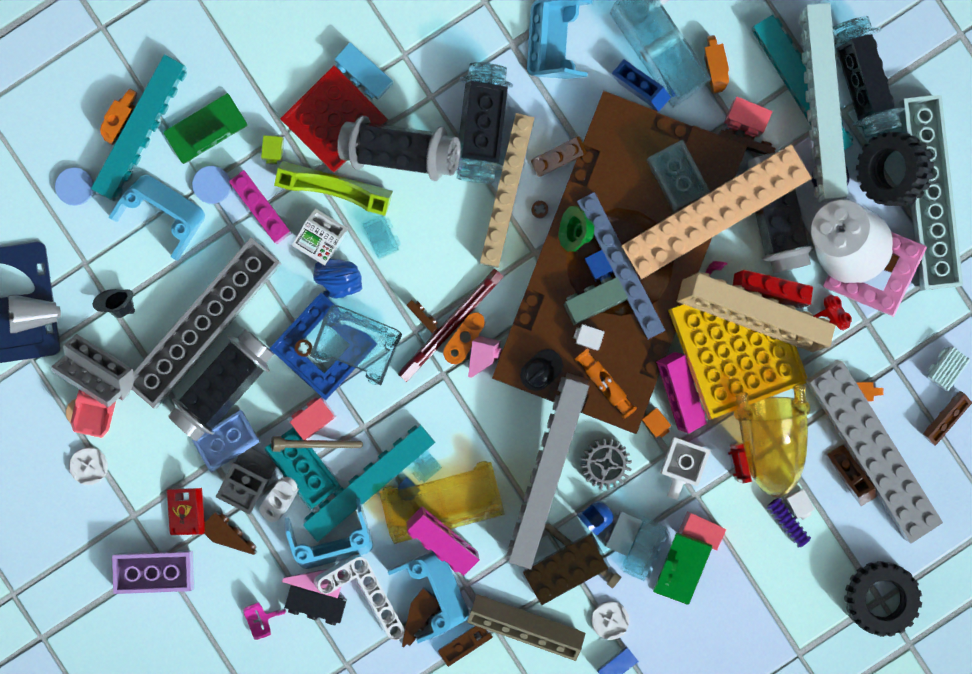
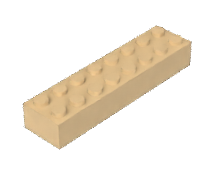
M699 272L682 280L677 299L679 303L810 352L831 347L836 325L829 323L828 319L813 317L812 313L806 311H797L791 305H781L775 299L763 298L757 292H747L743 287L729 285L723 279L710 278V275L704 272Z

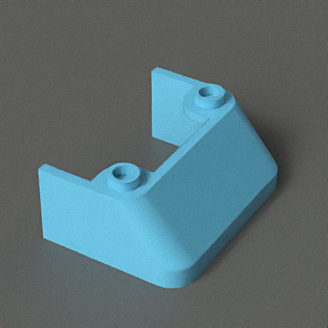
M536 0L532 4L527 72L529 75L562 79L587 77L588 73L575 70L574 62L566 59L568 23L574 22L577 19L579 6L592 4V0Z
M143 175L124 192L108 218L118 222L126 207L137 208L145 199L176 219L172 224L171 232L180 242L170 257L178 261L203 223L205 212L202 208L153 177Z
M360 498L356 499L362 528L354 530L350 537L313 547L306 544L297 545L289 517L285 518V532L293 557L300 567L310 569L345 560L354 554H367L372 550L373 541Z
M431 551L388 570V575L407 568L410 576L414 579H422L427 576L442 612L432 618L431 626L433 630L418 636L416 640L418 644L440 635L467 620L469 610L453 572L446 561H441L437 558L435 552Z

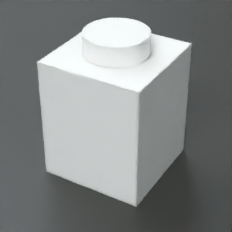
M582 324L581 328H576L573 338L577 339L575 344L598 351L604 331Z
M799 489L784 497L797 519L801 518L804 520L812 515L811 512L815 510L804 489Z

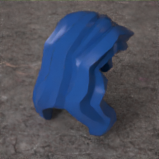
M330 258L326 265L320 262L315 264L313 280L327 289L323 291L326 297L334 299L344 298L363 289L361 273L358 270V266L353 262Z

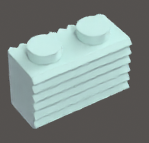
M953 346L944 347L938 355L940 358L936 364L933 363L927 370L929 375L926 378L944 391L950 390L971 360Z

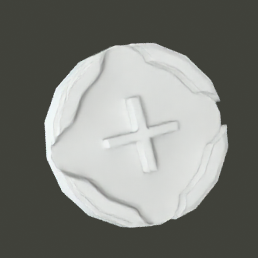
M85 447L74 453L69 462V471L72 478L78 483L94 485L106 476L108 461L100 450L93 447Z
M607 601L595 608L592 613L591 622L597 635L608 640H614L626 633L630 619L624 606L618 602Z

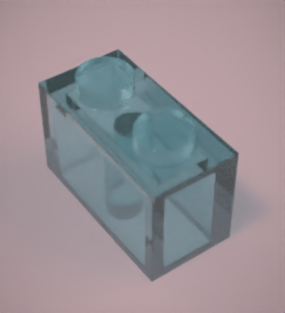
M381 215L363 223L379 260L400 251L398 246L401 243L398 236H393L390 230L394 227L389 217L385 219Z

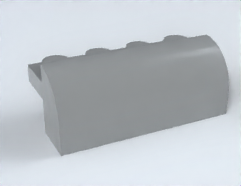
M78 334L63 344L65 356L51 366L53 373L106 407L111 406L118 399L123 401L128 396L134 383L132 368Z

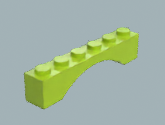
M282 161L279 165L274 186L292 191H311L342 198L360 206L366 211L386 216L393 193L392 190Z

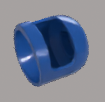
M601 501L592 503L587 509L577 514L578 518L595 535L601 533L613 521L611 509Z

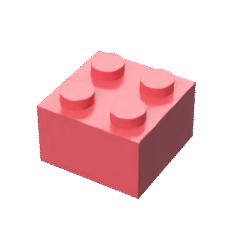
M736 97L730 106L724 123L727 124V128L734 131L739 129L744 131L745 135L752 136L755 139V137L759 138L764 133L773 111Z
M315 397L306 404L308 406L307 409L304 411L302 409L298 410L291 416L293 420L290 423L303 440L309 439L337 417L323 398L318 399Z
M687 511L678 533L713 545L712 549L717 551L727 529Z

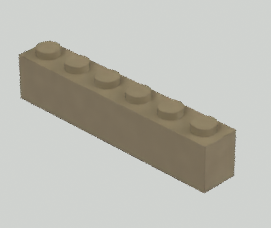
M479 594L475 597L467 623L573 661H577L586 635L585 632Z

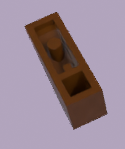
M843 444L827 454L860 506L877 497L875 487Z

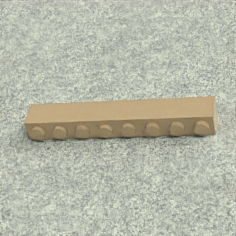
M518 113L515 115L480 264L499 268L535 117Z

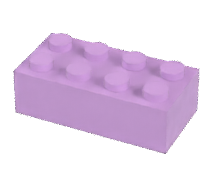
M193 551L118 553L112 555L113 594L187 592L194 590Z

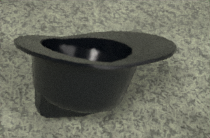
M130 289L103 291L94 298L92 303L96 311L109 312L115 318H122L128 314L135 313L132 299L133 291Z
M547 349L538 352L522 368L520 374L521 382L532 391L546 388L561 373L563 367L562 358L553 350Z

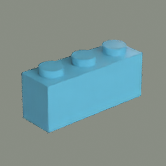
M351 43L335 58L336 67L343 74L347 72L352 76L350 80L356 86L362 85L366 89L364 93L371 99L375 97L379 100L393 85V81Z

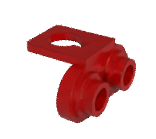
M834 295L825 297L824 306L826 309L813 315V317L828 316L829 323L836 325L842 331L848 329L851 325L852 317L843 309L841 299Z

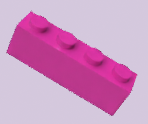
M245 170L229 181L275 244L280 243L292 234Z
M673 352L658 360L657 365L677 429L689 434L707 424L705 411L701 407L700 396L696 390L686 355Z
M421 507L406 522L407 533L413 539L417 538L427 550L431 549L435 552L437 558L441 561H446L456 573L460 572L464 576L480 561L479 553L475 548L424 507Z

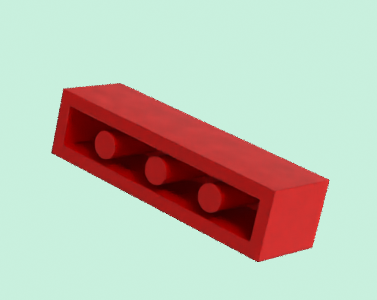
M748 270L734 273L732 286H741L747 292H757L763 298L775 299L779 301V304L791 305L795 308L801 309L811 305L813 286Z

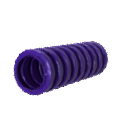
M774 499L767 505V509L771 510L770 513L774 514V518L779 520L778 523L782 524L781 527L785 528V532L790 534L789 537L793 538L794 543H797V548L803 547L810 541V535L807 536V531H803V526H799L800 522H796L795 516L792 517L793 513L788 511V507L785 508V503L781 502L782 499Z

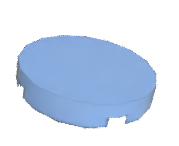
M206 166L195 174L192 182L193 191L202 202L217 204L229 195L231 190L230 178L223 169L216 166Z
M73 167L65 169L59 174L56 179L55 190L61 201L68 205L78 206L86 203L91 198L94 192L91 187L94 183L92 177L86 171Z

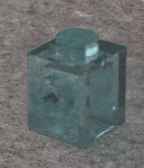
M431 453L426 457L421 455L413 462L415 466L412 467L414 470L412 474L419 482L422 480L425 483L442 466Z

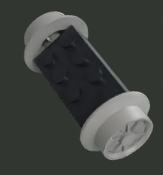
M360 116L356 122H345L339 133V157L342 160L350 161L351 166L356 170L362 169L364 165L425 173L429 175L432 181L436 182L442 175L453 176L460 161V141L458 137L448 136L444 127H438L435 132L371 123L368 117Z
M775 153L747 160L748 169ZM793 189L755 212L765 256L770 255L763 257L762 260L771 262L773 273L811 265L809 252L815 246H808L796 189Z
M244 329L238 337L229 335L228 338L232 342L225 347L179 400L176 398L172 399L175 408L168 415L169 419L195 441H198L204 433L214 435V431L211 428L218 424L264 370L270 371L267 362L274 353L247 329Z

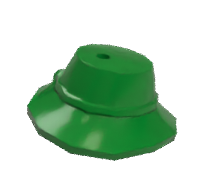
M571 206L563 214L558 237L560 245L566 251H576L593 238L594 224L593 221L586 217L585 212L579 206Z

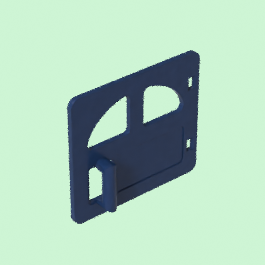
M33 242L0 247V264L9 265L20 270L34 284L35 289L32 293L17 296L54 302L45 244ZM43 263L45 275H39L37 264ZM8 297L0 298V363L57 355L61 349L57 322L52 323L53 334H47L46 325L17 333H10Z

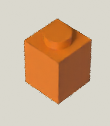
M654 408L643 417L642 422L655 438L658 436L662 438L670 432L668 428L671 427V424L658 408Z

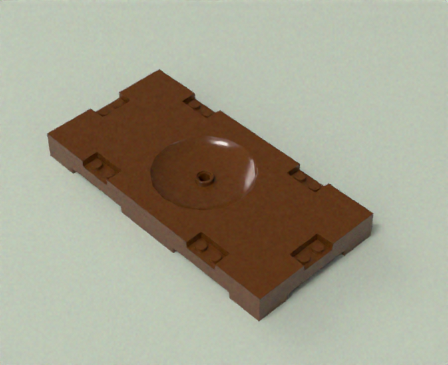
M603 90L583 142L587 154L578 158L575 162L492 379L553 403L555 396H560L561 393L558 391L561 377H566V374L570 373L589 379V388L581 413L637 434L660 373L657 361L666 357L676 333L668 310L684 305L677 302L682 280L699 273L712 238L643 279L640 278L634 268L665 331L647 340L627 299L616 306L573 325L564 307V303L567 301V297L575 293L578 296L585 293L584 289L594 285L597 287L602 285L600 280L595 282L585 263V258L601 251V248L593 235L590 242L583 244L576 251H566L560 245L558 237L563 214L569 207L579 206L578 200L595 192L621 245L735 178L747 146L700 127L691 126L657 113L656 110ZM614 273L610 274L612 279L616 278ZM582 324L604 331L599 350L588 349L595 361L600 362L613 380L625 392L626 398L630 403L637 407L625 419L622 417L623 414L620 410L610 403L603 392L585 373V368L580 362L575 360L577 356L587 349V347L575 344L577 339L573 338L576 328H581ZM549 349L557 352L563 362L562 371L558 377L542 390L532 391L526 388L521 382L520 377L524 365L542 350Z

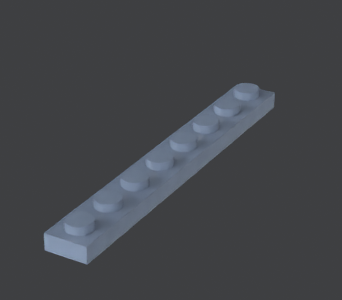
M595 192L578 200L577 203L585 212L586 217L593 221L594 236L611 265L615 277H618L628 297L627 301L647 340L665 331Z

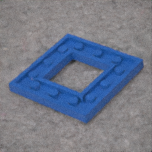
M321 292L269 349L326 401L378 344ZM322 320L350 344L346 351L325 373L308 357L299 356L295 351L296 343L299 340L305 339Z

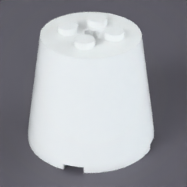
M836 200L823 206L813 219L811 234L818 261L824 271L835 280L843 283H863L879 275L889 263L893 252L892 233L886 222L876 213L849 200Z

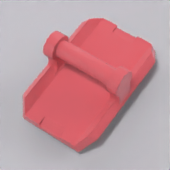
M79 389L70 422L73 432L103 438L109 431L116 401L111 406L106 407Z

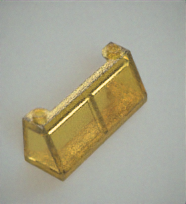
M487 461L478 462L476 467L468 472L400 490L394 488V486H387L383 488V491H379L389 535L394 544L413 539L407 533L406 522L421 507H424L450 529L505 515L491 462L487 463Z

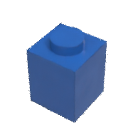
M603 250L585 258V263L595 282L598 280L601 282L611 277L610 274L613 273V269Z

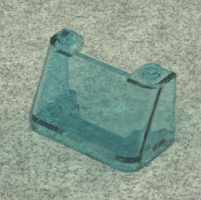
M332 305L323 318L310 357L320 363L329 361L331 358L366 372L365 377L369 383L381 386L402 338V333L396 328L345 307Z

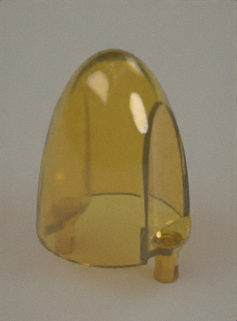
M805 385L793 386L794 398L769 397L748 405V393L740 392L735 394L737 410H734V417L739 421L742 442L745 446L751 475L759 488L772 497H783L789 494L799 482L805 467L808 444L807 415L811 411L810 404L806 401Z

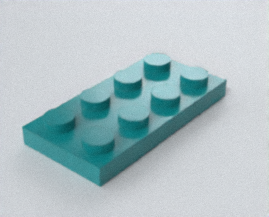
M294 427L281 435V438H285V440H303ZM271 443L264 448L284 477H290L296 482L297 488H299L297 494L310 510L341 488V485L312 448H285L280 452H272Z

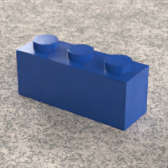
M625 59L612 72V75L621 86L658 112L671 98L661 84Z

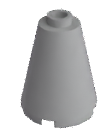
M8 295L10 333H17L57 322V318H61L60 306H56V302Z

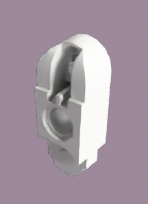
M282 477L261 504L260 513L269 522H277L293 502L299 488H297V484L292 478Z

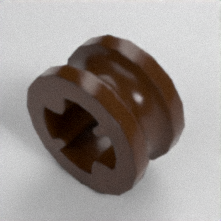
M536 201L531 208L533 216L536 218L545 217L548 213V205L544 201ZM536 205H543L545 212L537 214L535 212L537 209L534 208Z
M302 339L296 343L295 351L299 356L306 357L312 353L313 346L308 340ZM305 342V345L308 344L309 348L306 349L307 353L303 354V351L300 352L299 348L301 343Z

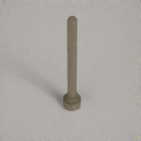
M272 436L271 438L272 452H280L285 448L363 447L362 441L285 440L281 436Z
M550 523L545 524V530L566 546L572 543L570 539ZM606 570L600 573L605 578L606 584L612 589L622 578L617 572L613 573Z

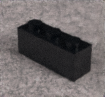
M291 585L284 608L288 609V613L299 615V613L307 614L306 618L318 620V618L325 619V623L336 626V623L340 624L342 621L347 599L335 598Z

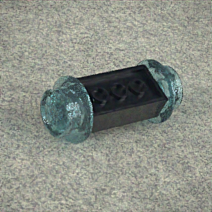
M869 16L857 17L833 26L834 47H837L838 57L858 121L853 123V126L862 127L865 138L901 128L902 123L899 115L905 110V107L893 109L895 108L894 97L890 93L889 81L883 70V61L879 57L877 42L873 35L881 31V28L872 27Z
M474 62L469 64L468 75L460 77V81L465 83L459 131L461 153L456 171V179L492 184L494 183L495 172L504 167L498 163L508 88L513 87V83L506 80L507 67Z

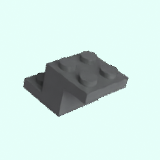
M249 448L238 456L236 462L232 463L215 498L251 515L277 466L269 456Z

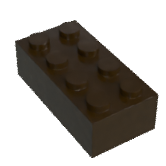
M590 532L532 565L531 569L525 568L523 574L542 606L609 569L610 564L594 535Z

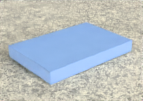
M241 409L218 423L214 428H211L214 431V435L204 433L198 441L192 440L211 473L260 442Z

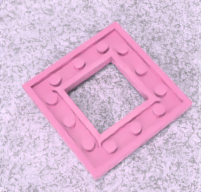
M891 232L893 237L892 254L898 256L899 259L883 291L865 283H843L829 275L823 287L894 317L927 247Z

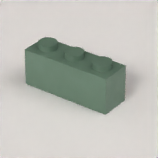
M608 277L601 281L602 285L597 287L594 285L584 289L585 293L579 296L575 293L566 298L567 301L564 303V307L573 325L626 301L628 297L618 277L614 279Z

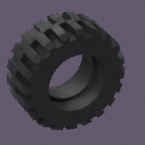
M901 132L880 133L877 137L869 139L868 142L870 144H865L862 147L863 153L858 155L859 165H856V170H858V175H856L857 182H861L859 187L862 192H867L865 194L866 197L877 204H884V206H905L916 202V198H921L924 195L923 190L929 189L931 185L928 183L929 179H933L934 175L931 173V168H934V162L930 161L932 154L930 151H926L927 145L924 142H920V138ZM894 151H898L903 156L906 164L905 176L896 187L890 186L884 176L885 161Z
M884 561L870 562L865 567L857 569V573L849 579L851 580L850 584L846 585L847 595L844 596V601L847 602L846 610L851 615L850 618L866 632L880 637H892L896 633L901 634L905 632L907 627L911 628L914 624L912 622L914 618H918L920 615L918 613L919 607L922 608V602L920 601L922 592L918 589L919 584L912 577L913 575L899 565ZM878 581L892 582L900 592V602L897 609L886 617L872 614L866 605L867 592Z

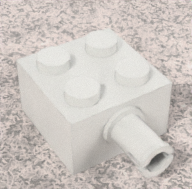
M672 437L660 471L661 474L672 479L667 494L668 497L678 500L683 484L689 483L697 487L699 486L711 450Z

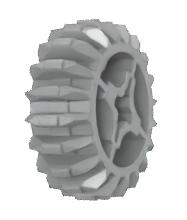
M602 438L601 445L598 440H595L596 447L589 444L588 447L591 451H583L588 455L587 458L581 457V460L586 461V464L580 465V468L587 469L582 472V475H590L586 478V481L589 482L593 479V487L596 486L597 482L600 483L599 489L601 490L603 484H606L607 490H610L611 483L614 488H617L616 481L624 484L621 477L628 478L629 475L624 472L625 470H632V468L626 467V464L632 463V460H626L630 453L623 454L626 447L623 446L619 449V441L614 446L613 439H610L609 444H606L605 438ZM607 448L603 458H592L596 451ZM612 449L619 454L622 465L612 461ZM608 459L609 463L616 466H608L606 469H604L603 465L596 462H602ZM590 463L600 467V479L592 473ZM611 469L620 470L616 477L606 480V476Z

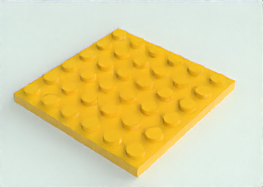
M685 304L668 310L683 352L686 355L687 363L708 420L806 384L805 380L808 377L796 346Z

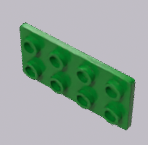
M226 93L165 130L164 135L181 163L186 164L247 127L248 124L229 93Z
M676 532L653 592L689 605L713 545Z

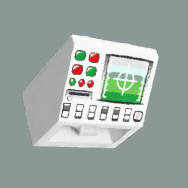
M314 209L292 246L326 265L341 244L348 228L319 210Z

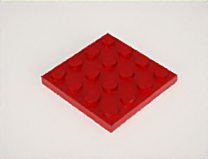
M334 65L280 120L335 173L347 161L342 160L338 154V138L343 124L347 121L356 122L360 116H366L371 123L384 125L388 118Z

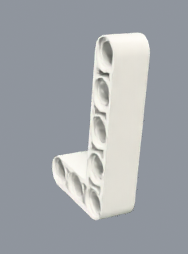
M354 554L316 576L314 585L323 594L331 593L355 579L385 635L394 641L400 640L403 637L404 628L371 566L364 557ZM357 560H362L361 567L355 569L354 563ZM344 569V570H345V575H344V577H343V578H338V577H337L338 571ZM370 576L371 582L368 585H364V578ZM328 579V586L321 588V581ZM375 593H379V594H380L379 600L376 601V602H373V601H372L373 595H374ZM387 609L389 611L388 616L381 618L382 611ZM397 626V632L391 635V628Z

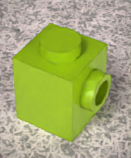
M263 135L261 159L266 161V164L277 165V162H282L284 138Z

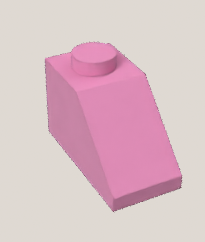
M478 336L472 341L468 377H474L500 358L502 348H500L501 341Z

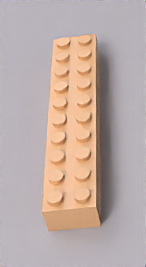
M790 144L624 243L622 248L640 278L643 279L812 178L794 147Z

